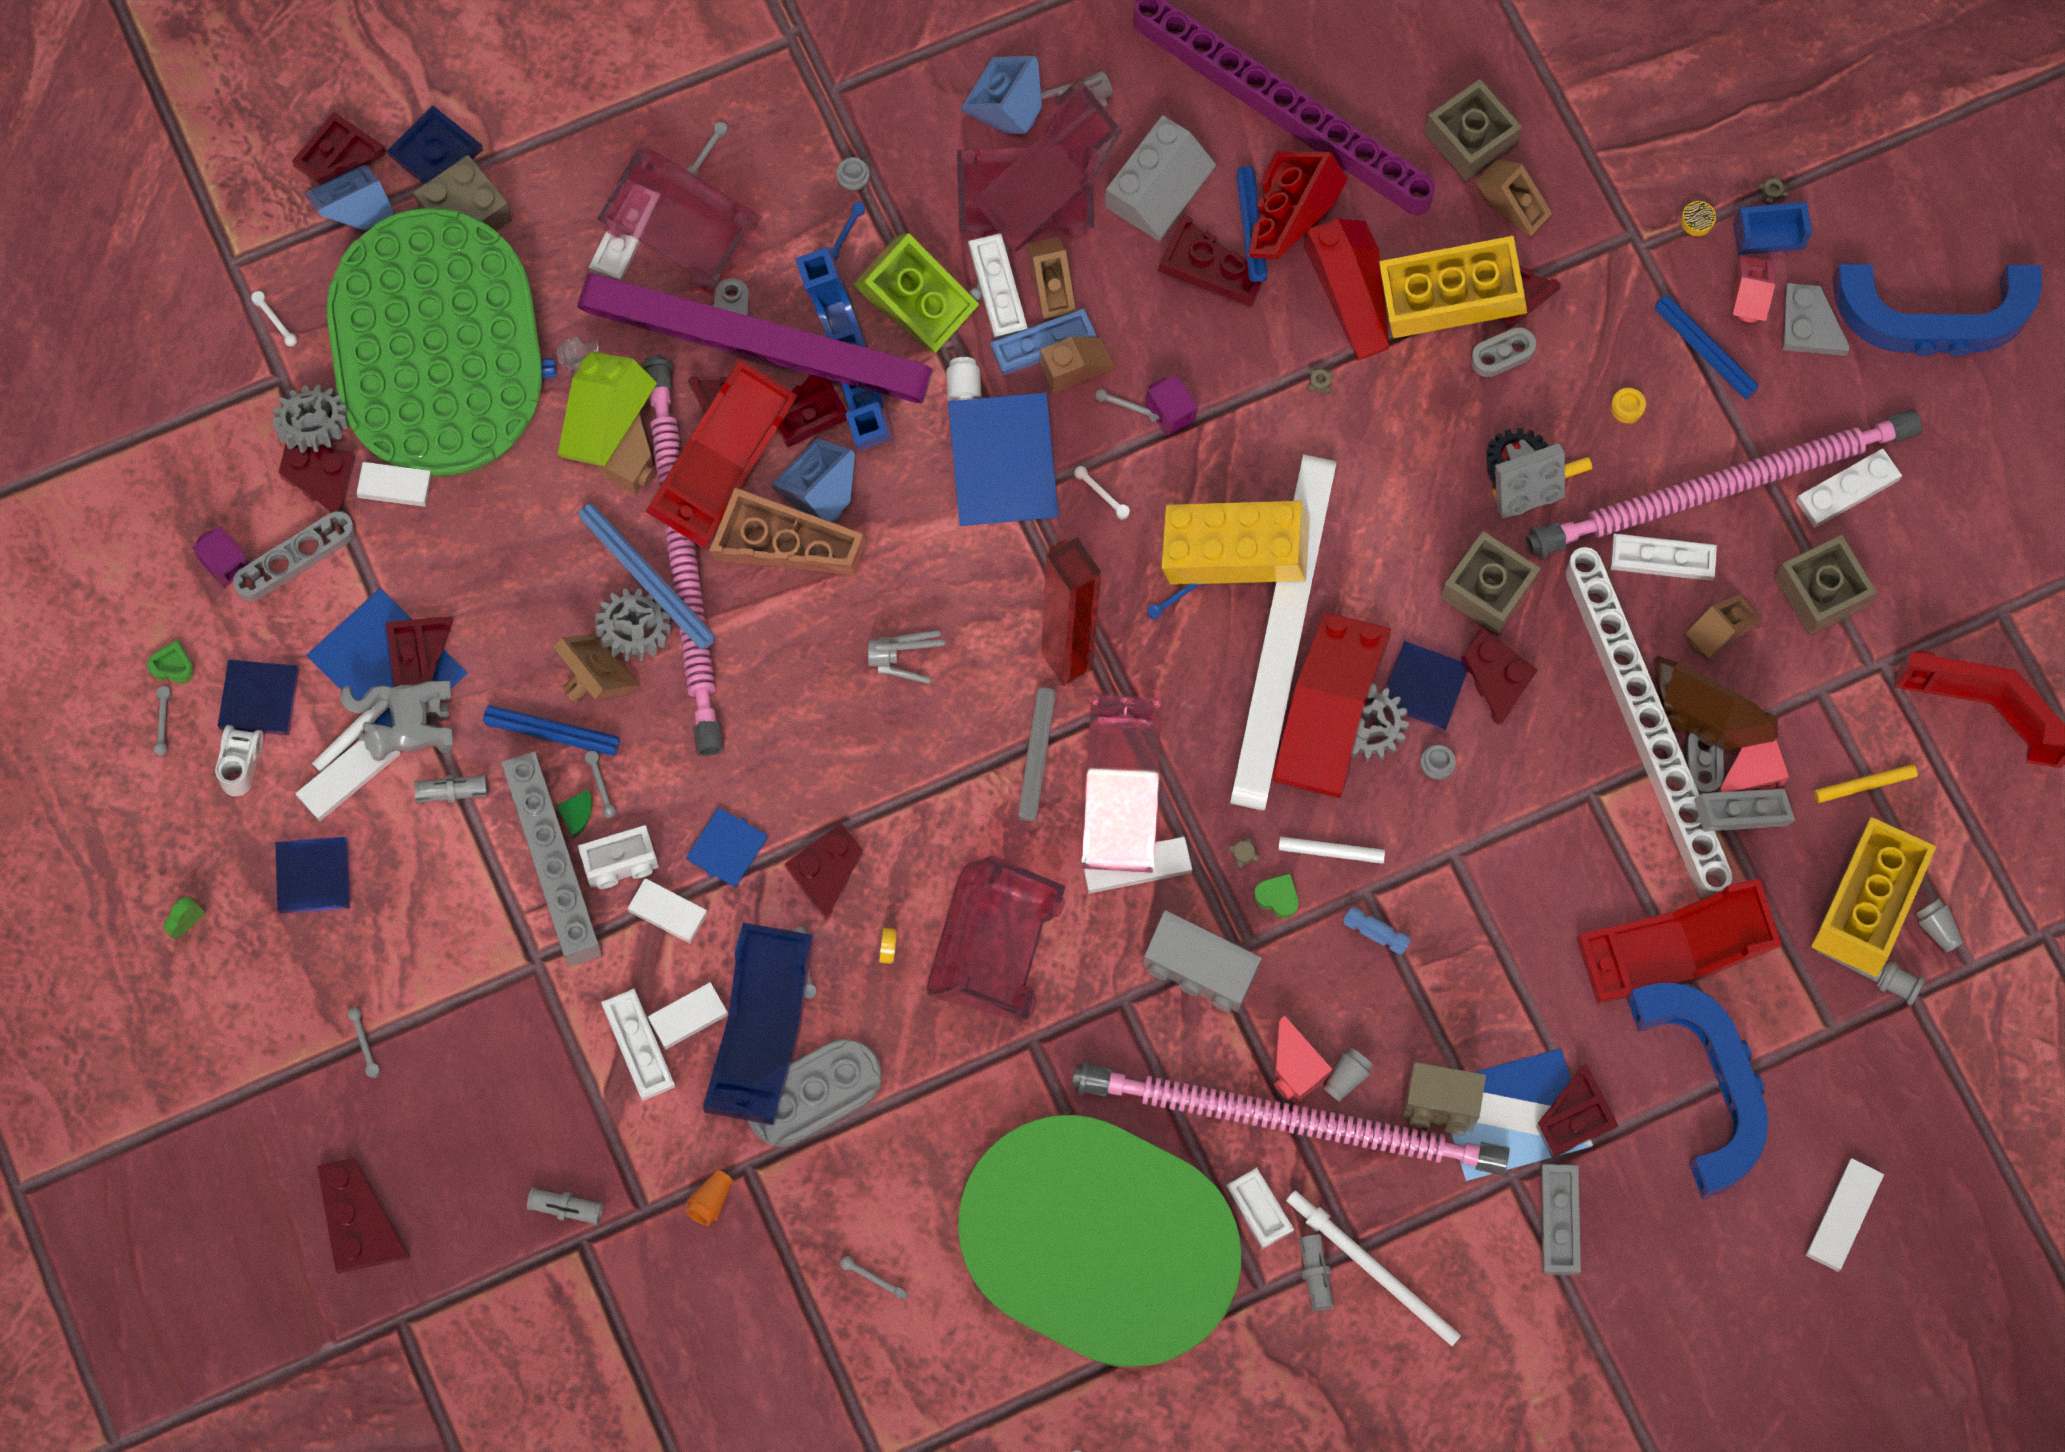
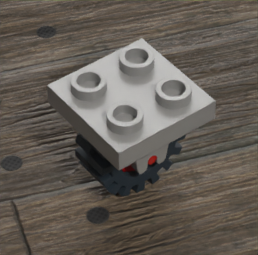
M1517 428V433L1512 434L1511 429L1505 430L1504 437L1501 433L1495 435V441L1491 439L1486 452L1487 473L1490 475L1491 482H1496V506L1502 520L1565 498V452L1559 443L1548 447L1547 442H1543V437L1540 434L1534 438V431L1528 430L1527 434H1523V428Z

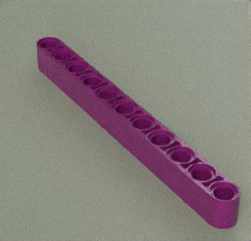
M1135 0L1133 25L1139 33L1315 151L1331 152L1342 169L1412 215H1422L1430 209L1435 192V184L1428 175L1167 1ZM1149 11L1154 13L1155 15L1145 16L1142 14V12ZM1177 29L1181 31V33L1172 34L1169 32V30ZM1204 47L1208 49V51L1199 52L1195 48ZM1231 65L1235 69L1226 70L1222 68V66ZM1250 83H1258V84H1260L1262 87H1260V88H1253V87H1250L1248 84H1250ZM1277 101H1285V102H1287L1289 105H1288V106H1280V105H1277L1275 102H1277ZM1304 119H1312V120H1314L1316 123H1315V124H1306V123H1304L1302 120H1304ZM1339 137L1343 142L1335 143L1329 138ZM1366 155L1371 160L1362 161L1357 156ZM1392 173L1398 178L1389 179L1384 174ZM1412 192H1422L1425 197H1415Z
M587 274L577 304L580 310L595 316L914 403H923L933 373L931 367L913 360L595 274Z

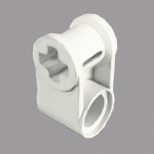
M226 725L222 734L221 749L215 769L216 776L226 794L241 796L250 790L257 761L261 756L264 734L262 730H256L253 733L234 730V726ZM233 771L242 772L238 779L226 780L229 773Z

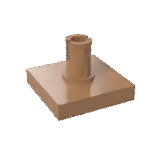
M596 634L561 637L553 646L575 674L562 688L564 693L572 690L567 696L574 702H580L587 692L594 699L633 694L640 686V683L619 657L611 656V647L604 649L601 647V638L596 637Z

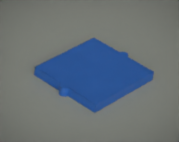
M718 807L687 855L686 860L705 870L708 877L712 878L715 876L732 887L737 888L768 839V835L747 824L745 818L738 819Z

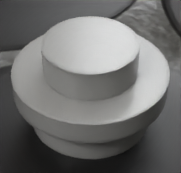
M847 158L837 168V181L847 190H859L866 186L869 181V167L859 158Z
M1433 745L1423 752L1420 765L1422 771L1428 777L1441 780L1452 774L1456 765V759L1449 748L1443 745Z

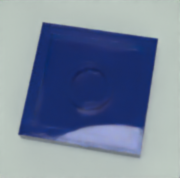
M432 105L387 152L389 157L425 185L467 155L473 160L483 148L481 143Z
M1404 641L1387 686L1390 689L1389 699L1392 700L1399 696L1401 702L1397 708H1406L1407 716L1446 730L1467 670L1462 661Z
M228 660L218 720L219 729L224 730L226 725H232L234 730L247 732L262 730L266 734L289 735L299 675L298 666Z
M347 837L275 842L277 910L279 914L351 908Z

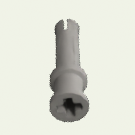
M1817 951L1818 954H1822L1877 982L1879 990L1883 992L1888 990L1906 999V1004L1910 1006L1915 1001L1926 979L1923 976L1917 978L1898 968V963L1890 961L1888 964L1885 963L1878 977H1874Z

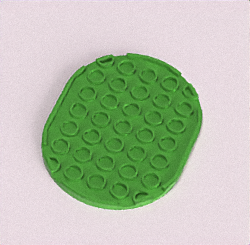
M421 208L400 212L373 225V228L350 245L340 259L341 262L335 272L333 281L331 280L327 297V323L337 393L342 397L340 405H346L347 412L344 416L358 439L368 450L389 465L428 470L432 477L456 476L469 473L492 463L505 454L519 440L529 426L540 400L543 377L542 359L529 280L515 251L498 232L481 220L474 219L455 210L443 208Z
M1060 1115L1024 1124L1003 1136L987 1150L973 1169L964 1188L958 1218L959 1242L967 1269L983 1295L997 1309L1016 1322L1095 1362L1128 1368L1154 1366L1176 1359L1201 1344L1213 1333L1225 1317L1236 1295L1241 1273V1243L1236 1221L1223 1195L1194 1166L1108 1122L1092 1117Z

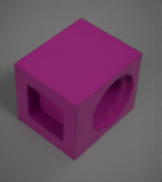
M1177 375L1168 380L1161 378L1148 388L1145 405L1153 414H1157L1159 417L1156 422L1166 437L1195 421L1198 406Z
M220 526L213 531H207L198 538L196 545L192 547L197 559L224 589L233 582L235 573L249 564L245 553Z

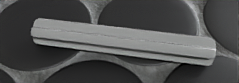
M1040 687L1036 694L1018 818L1028 822L1036 821L1056 694L1055 690L1051 688Z

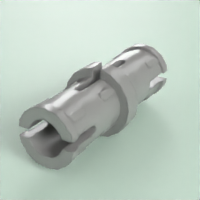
M446 775L444 779L414 781L416 804L448 800V803H456L457 799L487 797L486 775L456 778L453 775Z
M536 1187L531 1188L527 1200V1210L556 1215L558 1220L562 1221L570 1218L592 1223L596 1226L601 1221L604 1207L602 1202L598 1203L576 1198L570 1192L565 1191L563 1194L540 1190Z
M1309 1235L1298 1239L1304 1270L1301 1272L1302 1278L1307 1282L1311 1311L1313 1312L1325 1311L1335 1307L1329 1284L1331 1270L1330 1266H1326L1321 1235Z

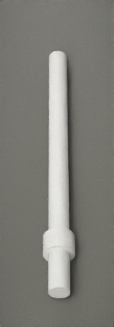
M1296 1190L1289 1196L1286 1201L1307 1219L1306 1224L1316 1233L1320 1230L1449 1345L1453 1346L1461 1335L1329 1220L1331 1216L1321 1207L1315 1208Z

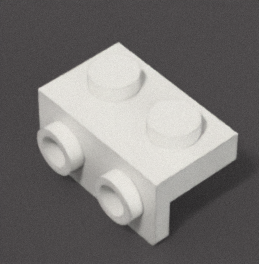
M646 825L578 845L590 888L607 889L618 884L620 879L630 876L633 879L643 878L650 875L653 869L659 868Z

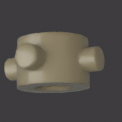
M1778 177L1769 179L1765 184L1760 183L1758 190L1762 191V197L1766 200L1767 204L1777 202L1781 197L1786 198L1788 193L1784 191V185Z
M1314 368L1309 371L1311 378L1307 389L1310 392H1325L1329 394L1332 391L1330 382L1334 376L1333 373L1323 369L1315 370Z
M1246 838L1245 841L1238 842L1235 846L1230 845L1228 851L1233 853V859L1236 862L1235 866L1238 868L1251 863L1252 860L1257 862L1259 855L1255 854L1251 839Z

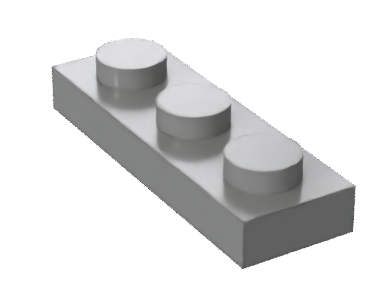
M1785 789L1702 793L1694 799L1704 832L1783 827L1795 821Z
M1542 1164L1540 1167L1542 1275H1579L1581 1273L1579 1166Z

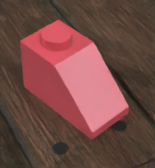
M1740 255L1732 300L1733 315L1737 316L1740 320L1751 323L1757 322V320H1767L1775 288L1773 261Z
M1777 740L1742 747L1718 792L1783 788L1789 775Z
M1284 1016L1279 1020L1276 1032L1273 1077L1276 1082L1274 1086L1286 1100L1292 1098L1298 1104L1330 1077L1332 1068L1287 1017Z

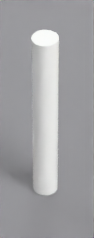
M379 699L372 709L363 712L311 764L321 773L364 732L362 729L364 722L373 723L389 708L388 701Z
M1281 836L1279 838V851L1384 863L1385 850Z

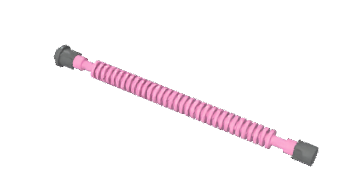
M655 355L646 358L645 362L640 366L657 382V385L650 394L651 406L655 407L656 419L651 421L650 426L660 487L681 453L677 419L670 417L668 407L671 404L670 389H673L671 379L673 363L665 359L664 356ZM664 524L669 560L671 561L673 590L706 624L695 543ZM679 626L684 668L686 670L685 676L687 678L686 683L688 686L687 691L688 695L696 697L697 711L694 712L696 726L693 727L696 754L701 756L719 754L724 751L720 722L716 721L715 709L711 708L709 695L716 691L713 684L714 677L713 668L711 667L710 647L700 649Z
M1914 409L1888 416L1886 417L1887 421L1877 423L1873 429L1861 432L1858 427H1854L1850 430H1844L1842 433L1838 432L1826 438L1822 437L1818 440L1804 443L1801 446L1797 445L1785 451H1779L1777 454L1772 453L1769 456L1761 457V459L1757 458L1744 464L1741 463L1728 469H1722L1720 472H1713L1712 475L1707 474L1704 477L1700 476L1696 479L1682 482L1679 485H1672L1671 488L1666 487L1663 491L1660 489L1654 493L1650 492L1638 498H1632L1630 501L1625 500L1622 504L1619 502L1613 506H1607L1605 509L1600 508L1597 511L1589 512L1588 520L1576 524L1571 521L1561 525L1559 522L1541 528L1536 525L1530 528V535L1526 536L1527 546L1532 555L1536 554L1542 560L1547 558L1550 553L1567 548L1566 544L1576 542L1580 536L1594 533L1599 538L1612 532H1618L1620 529H1627L1628 526L1634 527L1637 524L1645 523V521L1649 522L1653 519H1659L1661 516L1665 517L1678 511H1684L1686 508L1690 509L1694 506L1702 505V503H1709L1710 500L1715 501L1727 495L1731 496L1743 490H1749L1751 487L1756 488L1768 482L1771 483L1784 477H1790L1792 474L1796 475L1800 472L1808 471V469L1812 470L1825 464L1846 459L1849 456L1862 454L1866 450V445L1877 441L1882 444L1893 440L1896 443L1921 435V420L1918 413Z
M1084 1060L1083 1066L1076 1065L1072 1086L1079 1087L1078 1095H1083L1085 1092L1107 1097V1093L1122 1096L1123 1092L1143 1096L1142 1104L1146 1105L1148 1098H1152L1151 1106H1156L1157 1100H1161V1108H1165L1168 1101L1170 1102L1169 1109L1175 1110V1105L1178 1103L1180 1104L1178 1111L1184 1112L1185 1105H1188V1113L1193 1114L1194 1107H1198L1197 1115H1202L1203 1109H1207L1206 1116L1211 1117L1213 1110L1216 1111L1215 1118L1217 1119L1221 1118V1113L1223 1112L1225 1113L1224 1120L1227 1121L1230 1120V1116L1233 1114V1122L1239 1123L1240 1116H1243L1242 1124L1248 1125L1249 1118H1252V1126H1257L1258 1120H1262V1128H1266L1268 1121L1271 1122L1270 1129L1275 1130L1278 1123L1280 1124L1279 1131L1282 1132L1285 1131V1127L1288 1125V1133L1292 1134L1295 1127H1298L1297 1135H1303L1304 1129H1307V1137H1312L1314 1130L1316 1131L1317 1139H1321L1324 1132L1325 1140L1330 1141L1331 1135L1334 1134V1142L1337 1143L1340 1142L1341 1136H1344L1343 1144L1348 1145L1350 1138H1353L1352 1146H1358L1359 1140H1362L1361 1147L1367 1148L1368 1142H1371L1370 1149L1376 1150L1379 1143L1380 1151L1383 1152L1386 1151V1147L1389 1145V1153L1393 1154L1396 1147H1399L1398 1155H1404L1405 1149H1408V1157H1413L1414 1151H1417L1416 1158L1422 1159L1423 1153H1426L1425 1160L1431 1161L1434 1154L1435 1162L1438 1163L1441 1162L1442 1156L1462 1160V1164L1476 1166L1475 1170L1502 1176L1505 1175L1510 1148L1484 1142H1480V1145L1465 1143V1146L1445 1142L1444 1134H1440L1437 1141L1436 1133L1430 1132L1429 1139H1427V1131L1421 1130L1420 1137H1417L1418 1129L1412 1128L1411 1135H1408L1409 1127H1403L1402 1132L1399 1133V1125H1394L1393 1130L1390 1131V1124L1385 1123L1382 1130L1381 1122L1378 1121L1375 1122L1374 1128H1372V1120L1366 1119L1365 1126H1362L1363 1118L1357 1117L1356 1124H1353V1116H1348L1347 1122H1344L1343 1114H1339L1338 1120H1335V1113L1330 1112L1327 1119L1325 1118L1326 1111L1323 1110L1320 1111L1319 1117L1316 1116L1317 1109L1313 1108L1310 1115H1307L1308 1107H1302L1301 1113H1298V1105H1293L1291 1112L1289 1111L1290 1104L1284 1103L1283 1110H1281L1280 1102L1275 1101L1274 1108H1271V1100L1266 1099L1265 1105L1261 1106L1262 1098L1257 1097L1256 1103L1252 1104L1253 1096H1247V1101L1243 1102L1244 1095L1238 1094L1236 1101L1234 1100L1235 1093L1229 1092L1228 1099H1226L1225 1091L1220 1090L1219 1097H1216V1089L1211 1088L1210 1095H1206L1207 1087H1202L1201 1093H1197L1198 1086L1193 1085L1191 1092L1188 1091L1189 1084L1184 1083L1181 1090L1179 1089L1180 1082L1177 1081L1174 1082V1087L1171 1088V1080L1167 1079L1165 1080V1085L1161 1086L1162 1078L1157 1077L1155 1084H1151L1152 1076H1147L1146 1082L1125 1079L1124 1074L1114 1073L1112 1068L1089 1064L1090 1060Z

